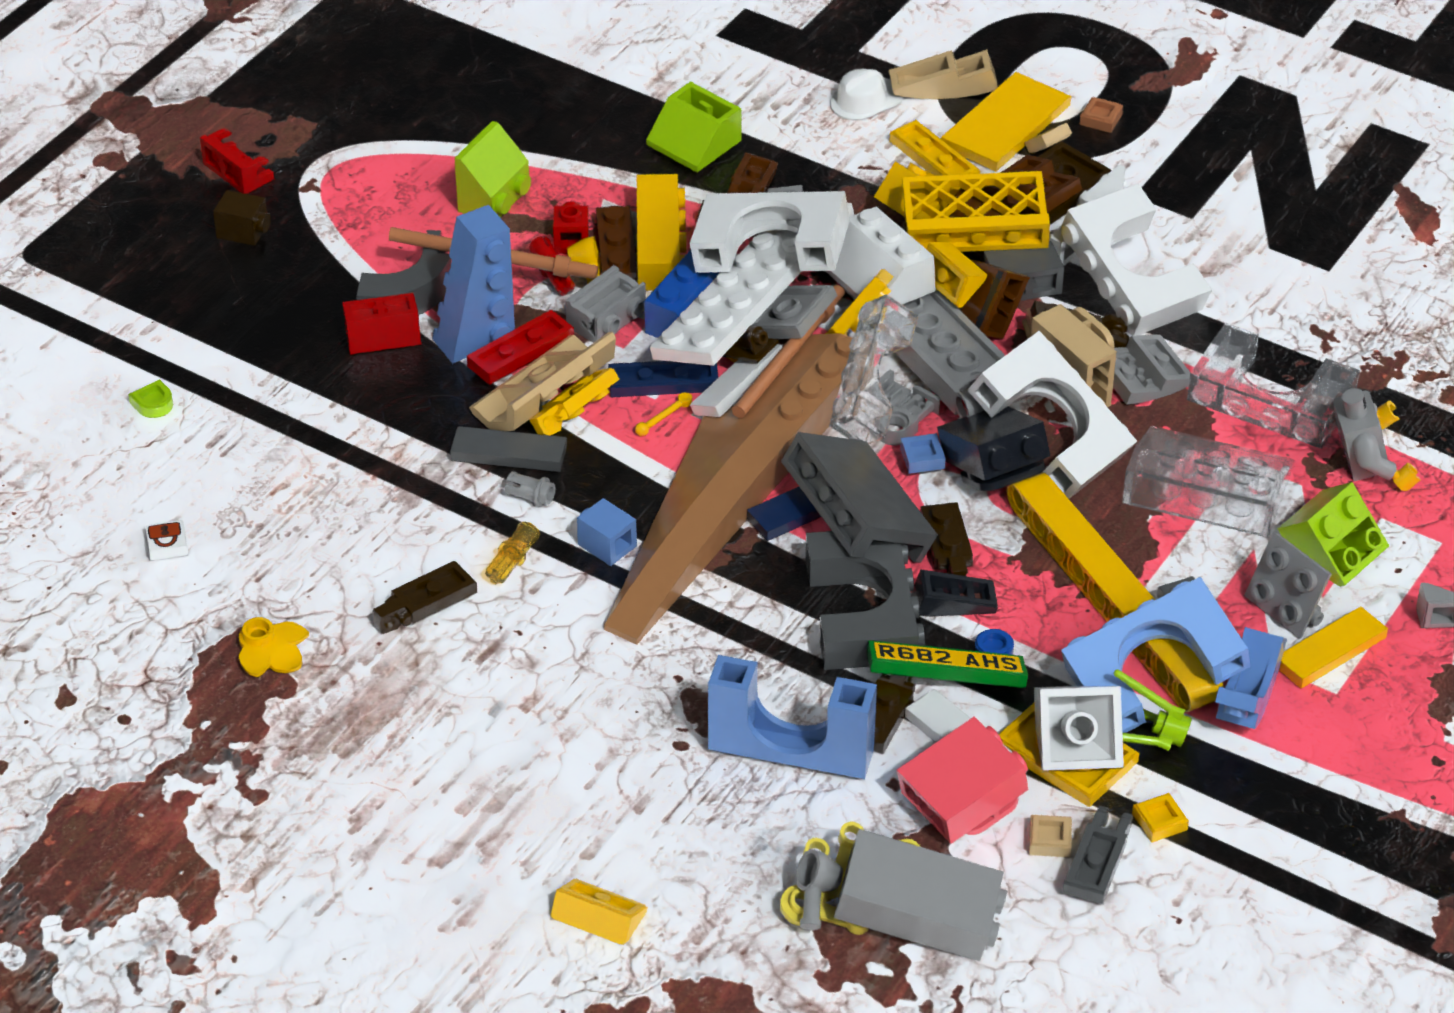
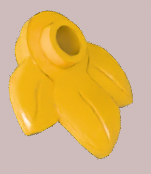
M263 617L247 620L239 633V642L242 647L239 661L242 668L254 677L261 676L269 668L278 673H291L299 670L303 663L302 655L296 645L303 642L309 636V631L303 626L289 621L273 625L270 620Z

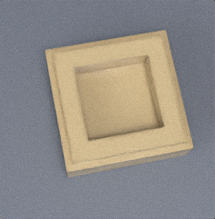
M1065 123L1024 143L1028 152L1033 154L1069 137L1072 132L1068 124Z
M1031 815L1029 855L1070 858L1072 817Z

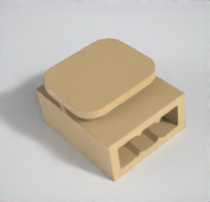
M1059 304L1032 317L1031 336L1040 331L1055 346L1056 350L1069 365L1080 374L1081 378L1093 392L1104 401L1107 407H1110L1117 351L1114 350V340L1109 330L1082 307L1069 311Z

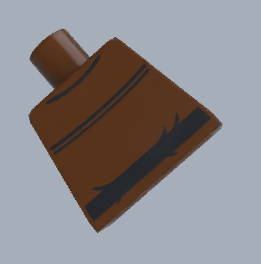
M971 260L987 274V278L965 305L958 309L986 336L1004 339L1030 277L992 264Z

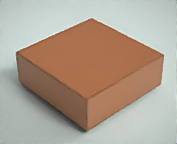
M1091 97L1080 115V125L1112 133L1122 116L1123 105Z

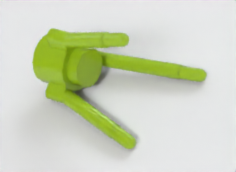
M1114 670L1113 674L1115 677L1165 710H1159L1158 714L1143 709L1145 719L1153 722L1151 732L1157 734V737L1122 732L1123 742L1157 746L1167 751L1170 750L1172 744L1181 747L1192 719L1184 715L1185 709L1172 705L1121 670Z

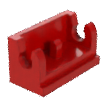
M222 128L208 136L205 134L200 137L203 164L239 192L248 194L274 180V172L262 167L269 163L266 157L260 156L252 159L238 149L233 141L221 142L223 138L229 137L232 134L228 129Z
M414 293L342 302L350 354L421 345L419 315Z

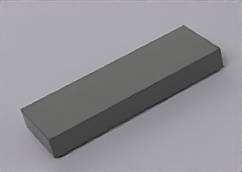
M458 426L450 451L451 461L561 472L567 449V437Z

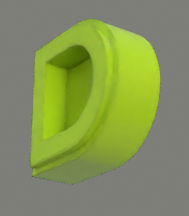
M160 379L128 394L130 404L144 417L159 418L168 414L173 408L172 392Z

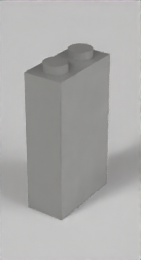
M859 829L850 852L834 918L980 961L985 947H994L999 932L1000 923L993 920L995 913L1001 914L1007 895V890L1001 889L1004 872Z

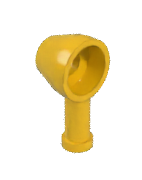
M594 236L584 238L567 248L568 257H571L572 261L598 266L597 277L600 275L601 263ZM586 278L587 284L590 283L593 279Z

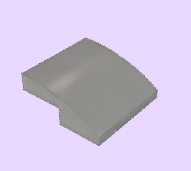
M1160 334L1130 336L1126 347L1114 348L1117 352L1113 388L1126 405L1148 402L1168 396L1194 383L1195 377Z

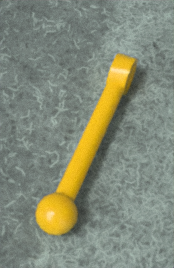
M689 393L679 394L678 401L646 423H638L635 427L636 434L642 437L646 436L651 427L680 407H689L692 403V395Z

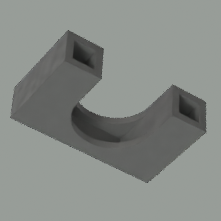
M832 531L806 533L805 561L810 587L859 584L877 590L887 599L882 605L868 611L820 615L819 643L824 670L869 667L866 653L869 640L925 646L923 623L916 624V619H919L918 597L911 596L910 591L914 590L912 568L905 569V564H908L907 544L873 540L863 558L851 557Z

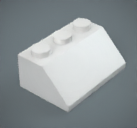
M878 207L865 209L861 213L849 217L850 222L835 271L826 272L855 298L858 297L881 269L887 270L894 276L887 285L892 290L878 307L873 303L868 306L867 309L876 316L935 292L934 256Z

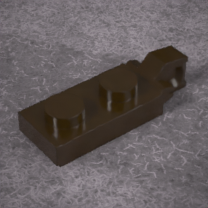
M958 502L921 506L920 512L938 534L929 549L934 568L938 570L946 569L948 574L966 576L968 573L967 567L973 566V553Z
M452 561L391 590V597L385 600L384 604L373 609V624L381 634L396 630L401 624L403 626L411 625V623L414 624L478 593L477 582L456 561Z
M882 674L876 680L874 751L882 754L885 753L905 717V708L913 703L916 684L911 682L914 677Z

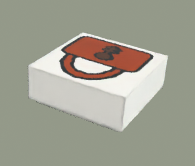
M184 520L146 525L150 561L188 555Z

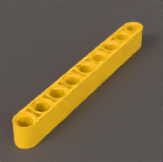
M1042 472L1008 486L1007 496L1013 511L1107 622L1114 618H1122L1136 611L1142 603L1148 600H1155L1046 473ZM1164 638L1154 639L1142 643L1132 651L1176 705L1185 709L1186 713L1216 701L1219 687H1224L1223 682L1215 685L1196 654L1182 642Z

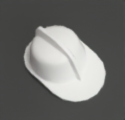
M855 69L842 77L839 88L833 93L830 103L831 109L839 117L848 120H863L897 106L903 101L904 97L894 95L891 79L883 78L880 72L872 69Z

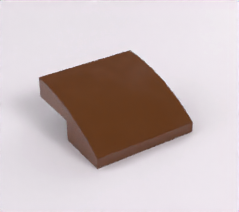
M1026 155L1000 172L1042 171L1047 213L1082 190L1079 177L1054 172L1052 160ZM1020 184L1016 188L1028 195L1036 187L1035 184ZM994 185L982 188V191L990 196H994L1001 190ZM1008 194L1000 202L1009 208H1013L1020 201ZM1027 206L1019 214L1024 215L1039 213H1037L1036 211L1032 210Z

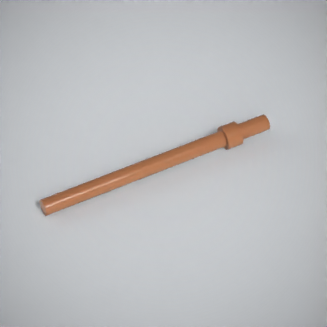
M395 227L390 228L388 238L389 241L446 252H450L452 238ZM511 250V262L514 265L551 271L553 276L568 278L569 275L593 280L597 278L598 266L575 262L572 261L571 257L557 255L554 258Z
M840 285L833 286L838 296L802 339H789L732 408L734 416L737 418L745 417L817 327L829 320L835 312V305L845 294L844 289Z

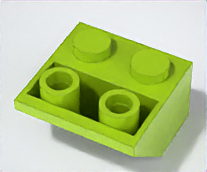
M690 81L667 98L646 139V145L699 172L742 140V108Z
M1353 482L1320 491L1277 528L1283 538L1330 572L1332 575L1329 581L1340 587L1350 582L1389 547L1387 540Z

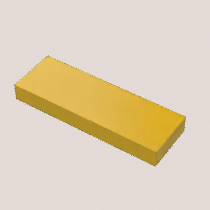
M917 120L890 132L889 141L935 176L980 174V169Z
M1360 606L1284 651L1279 671L1302 689L1387 637L1388 628Z

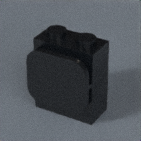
M1009 406L992 418L986 411H982L937 427L941 447L946 458L945 462L962 469V482L980 491L1000 489L1037 475L1045 470L1043 459L1051 456L1044 422Z

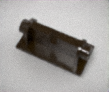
M749 326L747 331L722 357L758 363L779 341L778 339L768 338L767 332L761 326Z

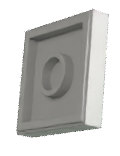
M833 285L788 286L751 326H761L767 332L768 338L802 339L838 295Z

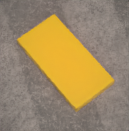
M1015 72L941 136V140L963 157L997 172L1026 146L1024 142L1036 137L1071 105V96Z

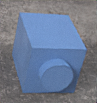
M602 498L590 508L583 510L577 517L578 545L609 566H612L637 547L636 519Z

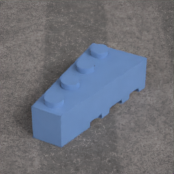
M489 205L456 217L449 252L452 263L449 272H445L443 284L446 287L444 301L439 302L437 315L440 317L439 328H434L432 340L452 363L467 358V355L515 329L510 228Z

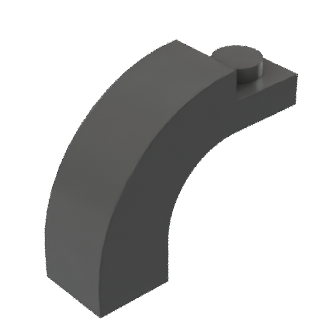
M427 230V234L441 236V231ZM424 247L419 261L404 271L390 274L361 273L356 295L357 300L414 293L418 315H421L432 309L445 297L446 287L443 282L445 272H449L451 268V258L446 251Z

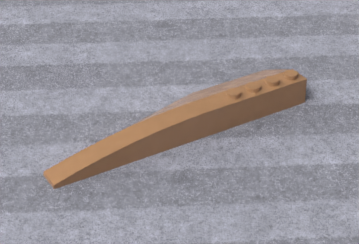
M841 333L812 334L744 418L734 416L732 413L734 405L721 417H703L604 624L605 631L636 645L644 638L746 522L747 509L761 504L789 473L781 460L796 434L803 432L822 435L870 381L873 346ZM778 339V345L783 347L789 339Z

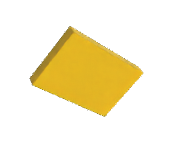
M1035 702L999 733L1003 744L1011 751L1018 752L1030 771L1087 807H1091L1133 768L1139 760V752L1123 743L1124 768L1042 770L1035 728Z

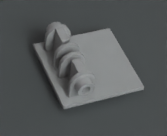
M1273 532L1244 596L1300 639L1303 637L1308 625L1317 626L1324 618L1318 602L1332 574L1277 532Z

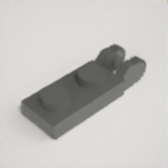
M1098 806L1092 823H1088L1069 868L1064 881L1063 893L1100 904L1104 903L1127 845V838L1133 822L1132 814L1124 812L1119 819L1115 831L1105 828L1109 818V809Z

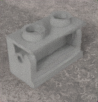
M613 265L565 300L566 321L574 327V332L593 343L608 332H613L615 335L622 327L641 316L645 311V283L638 284L634 279L620 272L619 268Z

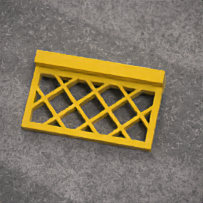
M1042 171L902 177L906 232L925 249H927L929 242H949L960 252L1049 248L1050 220L1046 208ZM1020 184H1035L1036 188L1026 195L1016 187ZM992 185L1001 189L994 196H990L981 190L985 186ZM950 187H960L965 192L956 198L948 193L947 190ZM925 188L931 193L925 198L920 199L912 194L910 189ZM1008 194L1020 201L1013 208H1009L1000 202ZM973 196L984 202L977 210L965 204ZM938 197L949 204L941 212L930 205ZM1028 206L1039 214L1020 215L1019 213ZM991 208L1003 214L1001 216H984ZM956 210H959L968 217L950 218L949 216ZM921 211L933 217L932 219H913Z

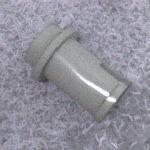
M512 471L507 477V481L520 484V487L505 484V493L507 495H514L534 501V504L539 507L544 504L549 505L552 502L556 488L549 478L542 477L541 479H536L518 474L515 471Z

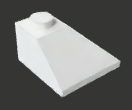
M1121 686L1034 688L1035 728L1042 770L1124 768Z

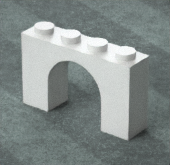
M1139 183L1068 209L1060 229L1065 243L1071 245L1079 257L1082 268L1090 273L1098 285L1101 296L1108 300L1115 310L1116 316L1121 317L1132 336L1141 335L1204 310L1212 292L1211 287L1194 263L1160 276H1143L1129 271L1116 259L1111 246L1118 241L1147 231L1157 210Z
M845 191L707 194L690 241L695 272H730L739 246L751 236L769 230H788L797 233L795 247L800 271H835L850 222Z
M1040 331L982 372L967 390L991 418L1016 399L1026 395H1038L1048 398L1065 411L1073 426V444L1058 455L1043 473H1046L1068 499L1120 460L1137 442L1128 428L1116 418L1104 401L1093 392L1081 378L1080 374L1069 365L1056 350L1055 346Z

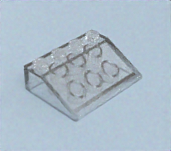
M1150 426L1135 446L1127 466L1122 503L1269 538L1294 467L1295 459Z

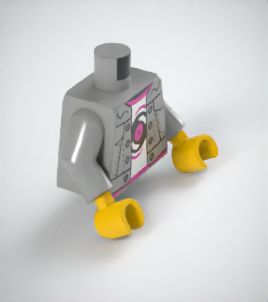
M1358 388L1348 389L1341 397L1333 400L1338 434L1353 481L1379 476L1386 480L1392 478L1402 491L1410 490L1421 481L1416 476L1418 471L1412 464L1407 463L1397 470L1396 464L1387 458L1381 429H1385L1400 420L1398 416L1392 413L1396 409L1394 403L1387 401L1377 408L1376 404L1372 401L1370 392L1362 391Z

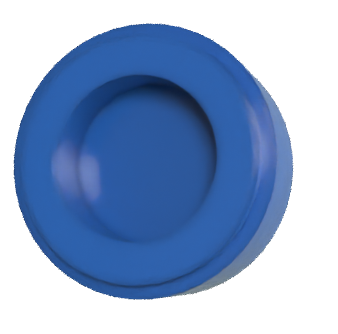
M988 629L977 635L974 651L1013 655L1014 640L1011 635L1003 630Z

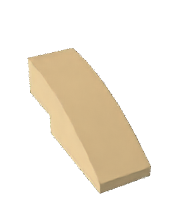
M950 50L889 70L894 95L909 98L954 99L980 95L998 88L994 67L987 50L955 60L954 54Z

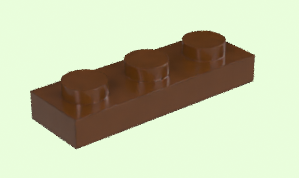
M630 206L597 207L596 222L601 273L615 265L619 268L620 272L638 283Z

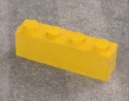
M678 174L636 175L638 284L644 282L645 291H654L683 259L685 255H680V253H686V232H679L686 231V210H679L685 209V188H678Z

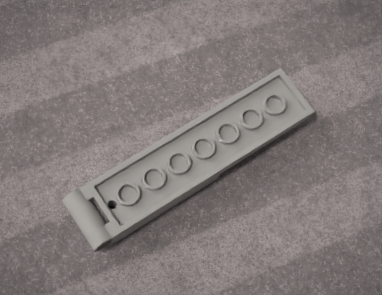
M842 287L854 300L856 299L844 287ZM936 288L935 292L876 316L868 309L865 310L879 325V337L955 415L958 414L963 418L985 411L967 390L982 372L1003 358L1005 354ZM1031 395L1022 396L1016 399L1014 402L1030 397Z

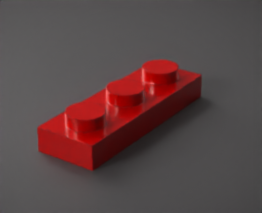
M551 309L467 355V367L490 385L537 359L569 335H574V327Z

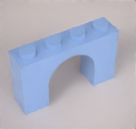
M1201 577L1191 582L1185 581L1178 584L1170 593L1157 600L1152 599L1142 603L1136 611L1122 618L1109 620L1100 630L1088 636L1075 638L1067 647L1061 650L1065 668L1076 686H1121L1123 733H1127L1146 723L1142 703L1133 689L1115 677L1113 672L1116 669L1122 671L1128 655L1142 643L1161 638L1182 642L1196 654L1215 685L1251 667L1247 646Z

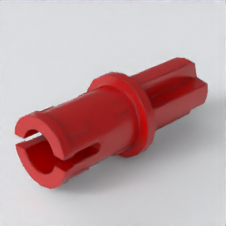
M542 236L535 238L529 245L532 254L554 258L558 255L550 239L544 236V239ZM539 269L542 276L549 278L559 295L565 296L568 292L574 290L575 284L570 276L568 278L553 276V272Z

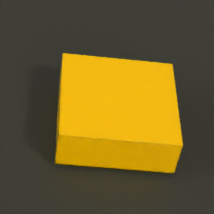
M1170 793L1133 805L1132 815L1151 843L1188 830L1189 820Z

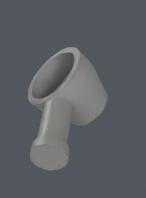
M810 849L803 854L796 870L797 886L805 891L803 918L800 919V927L806 930H818L821 928V920L819 919L821 892L836 890L843 877L842 867L827 854L814 849Z

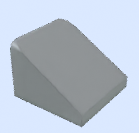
M1422 582L1420 584L1416 611L1421 628L1454 627V592L1430 583Z

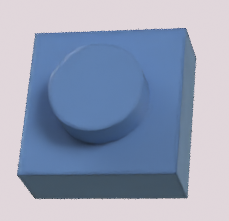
M937 433L901 438L900 450L909 474L945 469L946 458Z

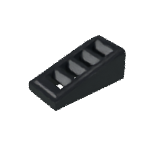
M920 570L914 583L912 595L918 597L919 616L993 614L998 609L994 581ZM975 593H980L981 599L975 598Z

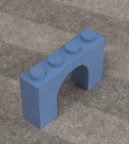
M718 655L708 682V750L860 779L866 778L874 751L877 684L837 677L828 703L827 720L816 725H796L775 717L760 702L757 693L758 662Z

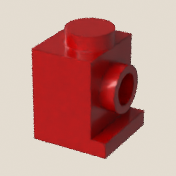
M574 201L566 202L562 206H554L553 212L554 249L558 254H568L567 248L589 237L588 205L580 206V204ZM561 233H581V239L561 240Z

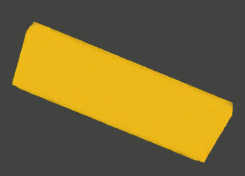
M929 242L926 250L934 256L935 288L956 307L962 308L984 283L987 274L951 243Z
M574 878L556 890L551 917L557 921L624 945L631 938L647 913L648 907L640 902Z

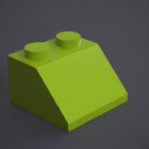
M492 121L455 157L458 212L465 214L489 205L501 217L530 188L529 161L498 122Z

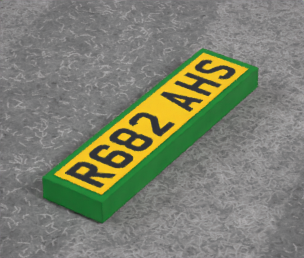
M868 641L866 653L870 672L1018 688L1026 687L1028 673L1024 658L1020 655Z

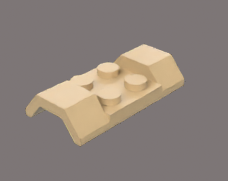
M608 332L587 347L575 335H569L471 405L469 408L472 414L490 430L514 431L539 413L540 402L554 398L559 393L557 390L559 387L572 383L582 376H590L612 360L615 355L616 337L613 332Z

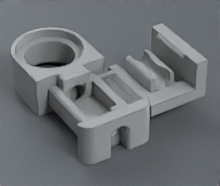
M891 369L870 385L869 400L876 404L882 402L887 405V409L878 417L877 426L879 440L887 445H900L901 438L912 437L918 432V423L931 412L939 414L940 398L920 386H914L913 393L911 394V390L894 381V371ZM896 424L902 426L903 429L891 431L885 427Z

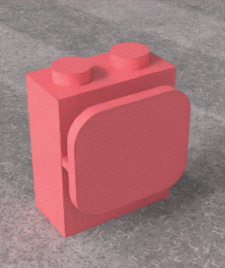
M975 716L897 769L901 793L950 844L965 834L976 835L984 832L1011 813L1018 805V797L1028 790L1026 778L1028 767L1024 759L1018 752H1010L1003 745L996 730L991 726L985 727Z

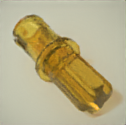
M523 521L519 523L517 529L508 540L501 542L498 547V554L485 570V575L490 578L492 584L504 583L516 566L524 564L526 553L539 539L540 532L535 525Z

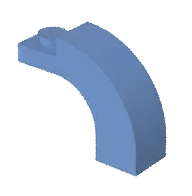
M1245 627L1242 640L1248 648L1251 667L1229 678L1225 687H1219L1215 701L1219 703L1216 719L1256 729L1270 699L1287 638Z

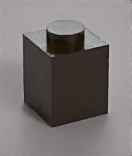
M226 190L213 210L216 238L255 246L261 235L268 231L271 222L270 213H267L264 197Z

